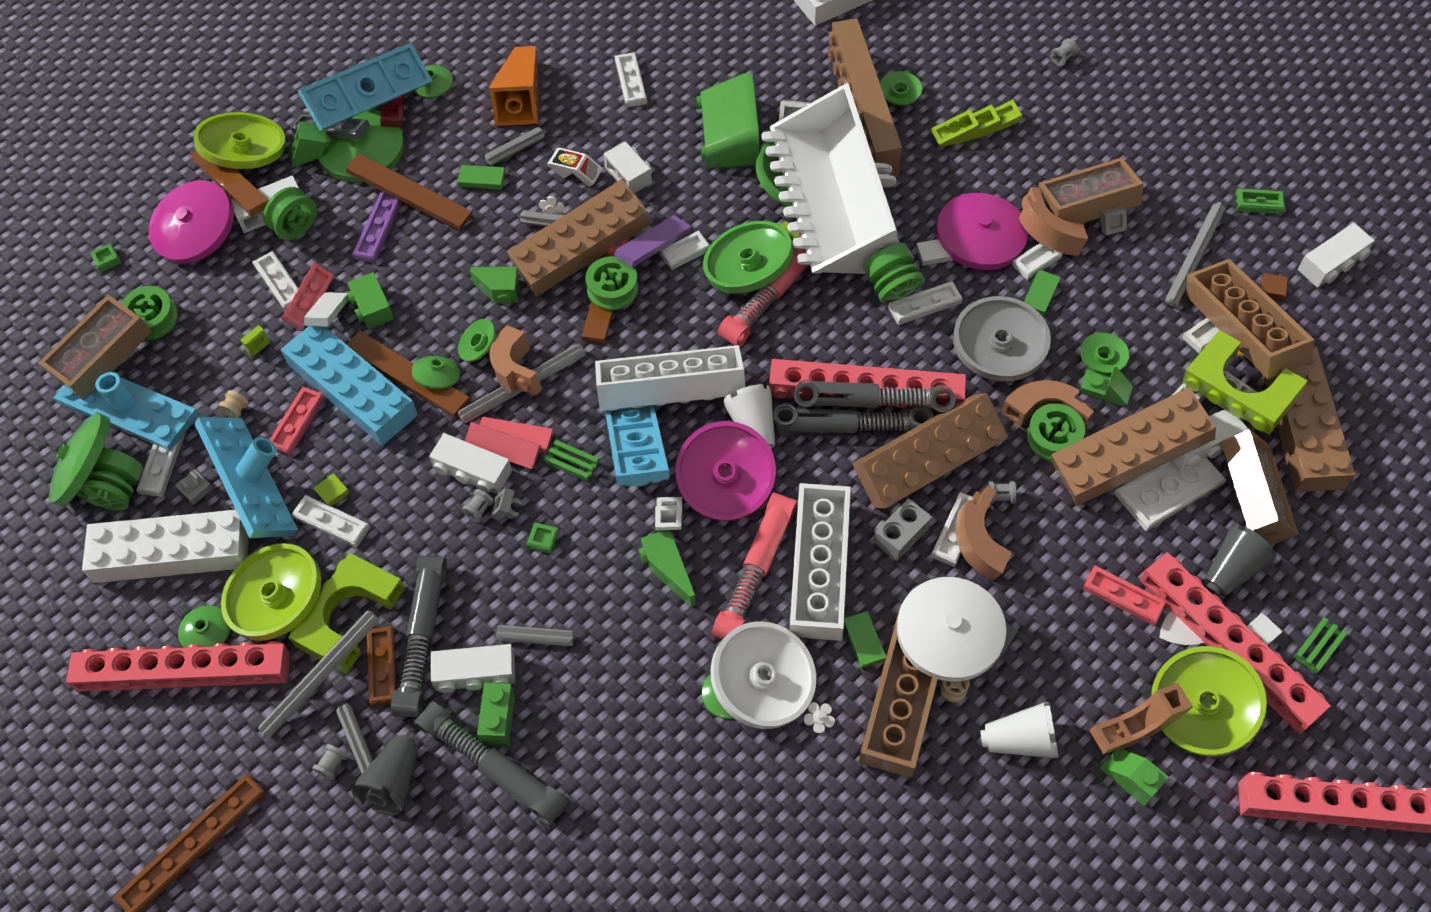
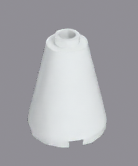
M763 384L752 385L737 390L738 395L731 398L730 394L727 395L723 401L732 420L757 431L766 440L770 448H773L775 446L770 386L767 385L766 389H764Z
M1049 702L1038 704L985 724V730L980 731L983 747H988L989 752L1058 758Z

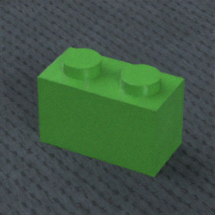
M374 272L347 282L351 290L347 292L352 306L357 304L358 309H355V313L360 323L365 322L368 330L394 320L390 306Z
M484 683L477 732L483 745L509 746L515 703V693L511 684Z

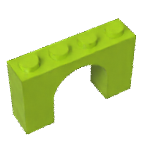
M1219 330L1186 369L1182 383L1190 387L1192 391H1197L1204 395L1212 403L1219 404L1228 409L1235 417L1249 422L1255 429L1270 435L1302 395L1308 380L1285 368L1273 384L1262 392L1245 393L1238 391L1226 381L1223 371L1237 356L1241 342Z
M348 553L346 558L338 563L336 572L331 579L323 584L311 612L298 626L291 630L288 638L296 648L321 660L343 637L332 631L329 626L330 616L339 603L351 597L361 596L392 610L405 591V587L400 578ZM357 645L335 669L346 675L361 655Z

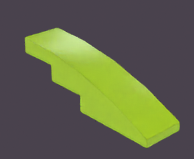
M1011 100L995 109L992 104L975 113H972L970 109L931 128V132L939 147L997 132L1022 121L1023 117L1014 100Z

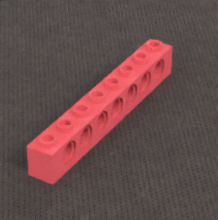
M772 359L769 380L771 395L780 399L786 397L794 398V391L798 382L808 379L822 382L879 384L880 389L884 386L885 389L886 387H893V389L896 387L904 389L906 387L908 390L910 387L911 390L913 388L916 390L920 388L921 390L922 388L929 389L930 387L943 384L949 386L954 392L956 398L955 405L965 400L966 374ZM804 387L799 391L801 397L805 399L813 396L812 389ZM944 392L936 397V402L939 404H945L949 400V395ZM819 393L824 395H843L836 393ZM897 404L894 405L898 408H907L906 404H903V406L901 404L899 406Z
M1166 552L1145 570L1140 582L1155 596L1167 601L1165 606L1207 646L1229 650L1245 659L1255 669L1265 688L1267 703L1300 735L1331 706L1320 692L1314 690L1305 682L1304 677L1299 672L1293 671L1284 662L1279 653L1272 651L1257 633L1252 632L1243 624L1242 619L1237 614L1227 609L1218 596L1211 594L1198 577L1191 575L1177 558L1172 557ZM1170 580L1177 582L1179 586L1173 585ZM1189 599L1196 600L1199 605L1193 604ZM1209 617L1216 619L1219 624L1213 623ZM1229 636L1236 638L1239 643L1233 642ZM1250 655L1256 657L1259 663L1254 662ZM1270 675L1276 676L1280 682L1274 681ZM1292 695L1297 696L1300 699L1301 703L1295 701L1292 698Z
M270 641L261 645L244 642L238 646L218 643L214 647H203L193 644L187 648L162 646L161 649H150L147 647H136L135 650L110 648L109 651L84 649L82 652L71 653L66 683L76 692L288 683L291 653L284 644L277 641ZM264 658L261 664L255 666V663L259 659ZM233 660H237L236 664L228 667ZM211 661L207 667L202 668L204 663ZM181 662H184V664L182 665V667L176 669V667L178 666V664H180ZM158 663L154 669L150 670L152 665ZM131 664L129 669L124 671L125 667ZM101 666H104L101 671L97 672Z
M1250 772L1238 782L1240 816L1431 833V788L1410 790L1404 785H1394L1388 788L1379 787L1378 783L1373 782L1355 785L1351 784L1348 780L1322 782V779L1317 777L1300 780L1293 779L1291 775L1268 777L1261 772ZM1266 790L1272 791L1276 795L1277 800L1271 799ZM1295 793L1301 794L1305 799V803L1299 801ZM1324 795L1330 797L1334 805L1327 803ZM1353 798L1361 802L1362 808L1354 803ZM1382 801L1390 805L1391 811L1383 806ZM1411 803L1418 807L1420 813L1414 811Z

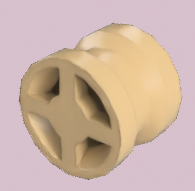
M228 390L225 394L226 399L221 401L217 408L229 418H240L242 409L247 408L249 401L241 394Z
M943 680L940 691L943 698L952 703L959 702L965 698L970 683L969 680Z

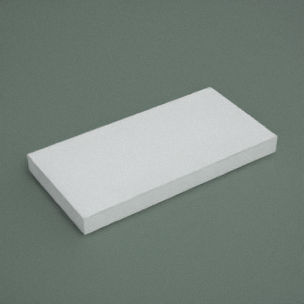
M1207 457L1202 458V461L1192 468L1186 465L1178 470L1172 460L1117 488L1114 494L1143 529L1148 531L1222 486L1226 479Z

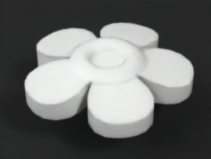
M549 196L547 201L541 200L539 203V207L543 210L542 213L562 215L561 212L564 211L565 206L561 202L556 203L557 200L553 196Z
M817 703L809 704L807 709L810 714L804 716V723L807 726L814 724L813 731L815 733H822L825 730V726L830 728L834 725V717L827 716L832 711L830 705L825 703L821 705L819 710Z

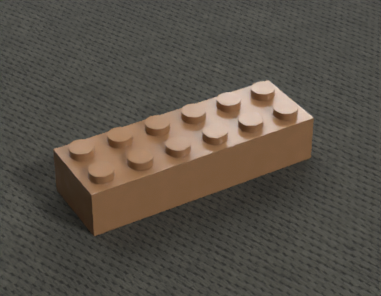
M621 179L511 248L507 253L512 265L517 267L521 278L535 297H538L607 253L613 246L620 245L623 240L631 238L650 225L648 211L624 180Z
M1230 259L1187 275L1186 297L1219 330L1241 342L1239 351L1267 379L1280 375L1285 368L1293 370L1312 362L1315 340Z
M1314 347L1312 362L1290 370L1308 380L1302 395L1277 425L1295 492L1345 489L1355 476L1317 347ZM1263 375L1266 389L1273 384L1278 376L1267 379Z
M1188 387L1051 454L1053 466L1076 506H1079L1215 440L1216 427L1192 389Z
M974 394L956 404L950 411L938 414L853 462L852 465L873 507L887 508L1007 439L1008 435L988 394Z
M897 619L858 763L912 778L937 679L921 672L907 659L898 641Z

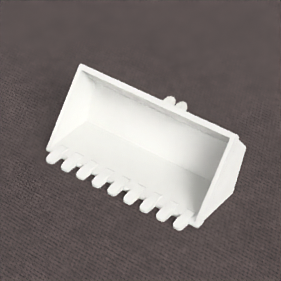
M847 83L771 125V131L763 132L761 135L763 141L774 142L775 146L766 148L767 156L779 157V161L771 162V170L783 172L784 176H777L774 179L775 185L788 188V191L779 193V199L782 202H792L793 205L784 208V216L796 217L797 222L788 224V230L791 233H801L802 236L793 239V247L806 249V253L797 256V262L810 265L812 273L866 274L863 265L872 255L888 246L899 243L898 233L883 187L890 188L895 185L896 178L889 175L893 170L891 165L874 162L849 84Z

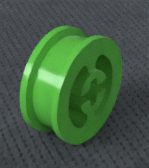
M287 187L278 191L268 201L264 209L263 220L265 225L274 230L281 239L293 240L300 237L312 226L317 215V206L299 188Z
M614 256L604 257L595 261L586 272L587 294L590 301L597 307L605 310H619L630 305L638 293L636 269L634 267L631 268Z
M156 286L137 288L130 292L121 303L138 315L152 331L145 340H155L165 336L174 328L178 319L177 307L163 289Z
M1063 404L1042 406L1031 418L1027 430L1028 445L1037 456L1053 462L1051 454L1084 438V421L1079 413L1069 406ZM1059 423L1063 424L1061 430L1057 431ZM1057 431V433L1053 437L1052 442H1049L1051 434H1054Z

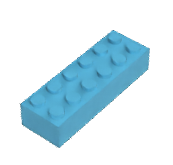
M308 326L280 349L287 364L316 390L323 393L331 403L381 446L387 443L418 415L412 399L326 327Z

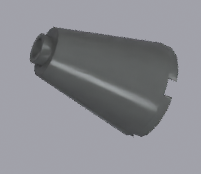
M1234 524L1229 529L1204 579L1207 584L1205 588L1211 594H1215L1218 597L1219 595L1225 597L1271 564L1277 556L1276 552L1273 554L1269 552L1271 545L1263 537L1247 527L1244 531L1237 529L1240 526L1239 524Z
M408 735L395 736L353 783L351 792L358 802L364 805L365 801L373 804L371 810L385 815L395 816L400 811L402 812L405 807L418 752V746L412 737Z

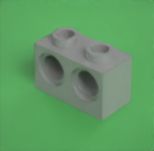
M909 498L903 504H897L888 520L880 521L874 529V544L895 561H898L930 528L932 520L931 515ZM904 518H911L914 522H907ZM893 534L898 538L890 539L887 535Z

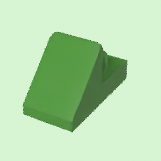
M1115 366L1111 376L1087 369L1079 393L1127 407L1133 385Z

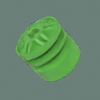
M897 243L878 251L863 265V269L870 282L876 283L874 290L878 293L881 303L886 304L907 297L925 282L923 274L919 272V266L912 264L914 257L905 243Z
M103 448L96 464L83 486L77 492V495L95 506L110 510H124L128 508L134 491L132 487L137 485L143 467L140 462L123 452Z

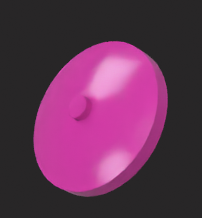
M192 181L178 186L160 201L152 214L149 224V239L152 247L163 258L177 264H189L204 259L219 248L232 228L234 220L232 200L221 187L209 181Z
M968 193L950 200L939 213L936 224L937 239L951 258L961 265L978 270H995L1013 263V260L1018 258L1025 248L1028 232L1022 226L1019 220L1021 213L1015 206L998 196L986 193Z
M720 421L705 425L689 436L679 451L675 473L680 493L693 510L712 520L735 521L753 514L767 501L774 487L776 466L770 446L757 431L738 422Z

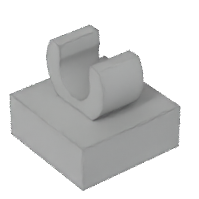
M1120 206L1101 211L1100 223L1102 224V233L1109 235L1127 230V209Z
M196 470L191 471L188 476L180 480L176 485V488L194 505L213 489L211 484Z
M505 487L496 495L490 518L498 521L505 516L509 519H515L519 513L514 512L511 506L518 508L522 501L518 498H513L514 491Z

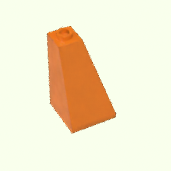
M536 46L514 47L490 84L489 90L495 126L538 124V58Z

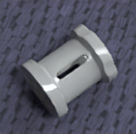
M1069 38L1065 39L1059 48L1051 51L1050 58L1052 62L1061 67L1066 64L1067 59L1076 56L1079 51L1076 42Z
M1010 481L1009 484L988 482V486L996 490L990 504H993L994 501H1009L1010 504H1015V481ZM998 491H1006L1005 494H997Z
M476 489L473 492L474 497L467 506L462 507L461 511L466 517L479 523L482 520L484 511L488 506H492L494 501L488 493Z
M327 744L325 747L326 752L318 765L315 764L312 769L321 776L334 780L336 777L334 773L342 760H346L348 755L337 747Z

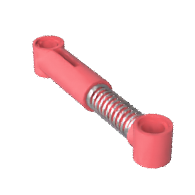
M794 248L792 261L784 273L772 283L759 289L736 316H727L718 328V336L734 346H742L749 336L752 323L762 315V312L772 304V301L779 299L809 266L797 262V256L806 253V249Z
M775 492L772 493L766 507L765 516L742 565L744 572L740 576L728 607L725 611H720L712 629V636L723 640L732 630L746 624L744 616L746 615L745 612L748 611V604H751L750 600L755 595V588H758L757 584L760 583L761 577L766 576L787 525L791 523L798 504L797 500Z

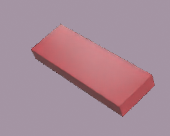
M314 263L282 315L281 320L301 332L305 327V315L325 293L334 274Z
M306 387L301 388L270 438V441L275 444L277 452L291 456L324 402L325 396L323 393Z
M482 417L480 423L483 426L541 445L539 452L548 454L554 434L551 428Z
M475 422L470 423L465 442L530 469H534L541 445Z
M1097 566L1093 567L1083 586V590L1153 626L1157 623L1167 601Z

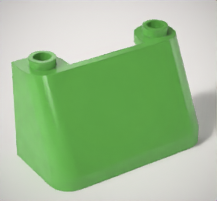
M744 73L700 92V96H696L697 110L701 109L703 116L705 146H701V159H706V168L756 165L759 155V130L752 73Z

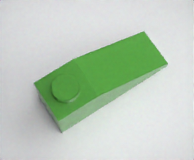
M664 530L642 537V548L638 549L642 563L647 562L650 571L690 607L695 606V594L671 531Z

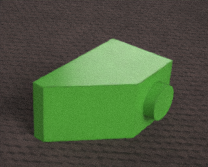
M299 121L292 146V166L297 167L323 156L325 148H329L330 135L326 134V129L320 132L315 123Z
M470 267L474 285L494 303H518L520 279L517 267Z
M1120 748L1115 750L1100 767L1105 774L1143 806L1149 802L1169 778L1147 758Z

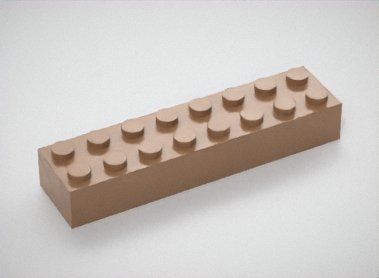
M858 19L832 22V32H829L831 47H828L829 60H833V73L839 78L838 88L844 84H849L874 162L891 165L893 170L889 175L896 178L899 176L902 146Z

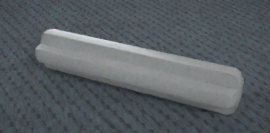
M537 127L485 154V159L492 166L544 139L545 135L542 129Z
M499 625L496 632V637L499 641L572 646L574 642V632L571 630Z
M344 704L338 707L336 712L362 774L373 762V759L352 708L349 704Z

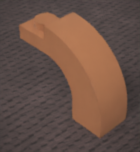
M1031 187L1028 194L1022 200L1023 210L1019 216L1022 226L1034 239L1044 246L1060 253L1079 256L1088 241L1084 225L1082 223L1066 221L1055 216L1046 207L1040 188Z
M506 325L496 336L490 348V361L500 385L512 394L519 388L524 392L528 391L537 395L542 390L537 373L518 365L521 358L530 350L525 332Z
M1041 380L1025 384L1011 393L1004 401L1001 413L1021 427L1042 406L1063 404L1079 413L1086 428L1091 421L1094 411L1086 403L1080 402L1077 399L1080 392L1078 389L1058 381Z
M987 486L981 493L977 491L971 501L968 500L961 507L956 518L955 533L958 546L966 561L978 573L994 581L1003 573L1012 552L993 541L986 531L984 524L985 513L996 493V490Z
M1179 683L1157 690L1150 698L1133 710L1094 725L1090 732L1103 755L1119 748L1124 750L1165 729L1185 715L1193 706Z

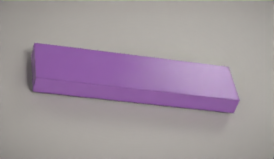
M383 191L380 192L352 254L355 260L376 263L402 201Z
M673 215L616 249L615 257L633 268L690 233L691 226Z

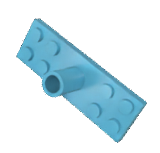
M409 43L300 88L298 93L321 132L431 84L432 79L412 43Z
M114 372L102 374L95 383L96 389L84 401L65 386H62L53 397L58 404L89 417L99 412L110 418V426L170 452L199 415L195 408L123 379Z
M654 405L642 406L640 408H621L615 411L605 410L617 485L643 486L650 482L657 483L669 479V469Z
M198 417L194 424L249 538L294 536L298 528L267 469V466L277 452L275 444L264 437H257L253 440L242 418Z

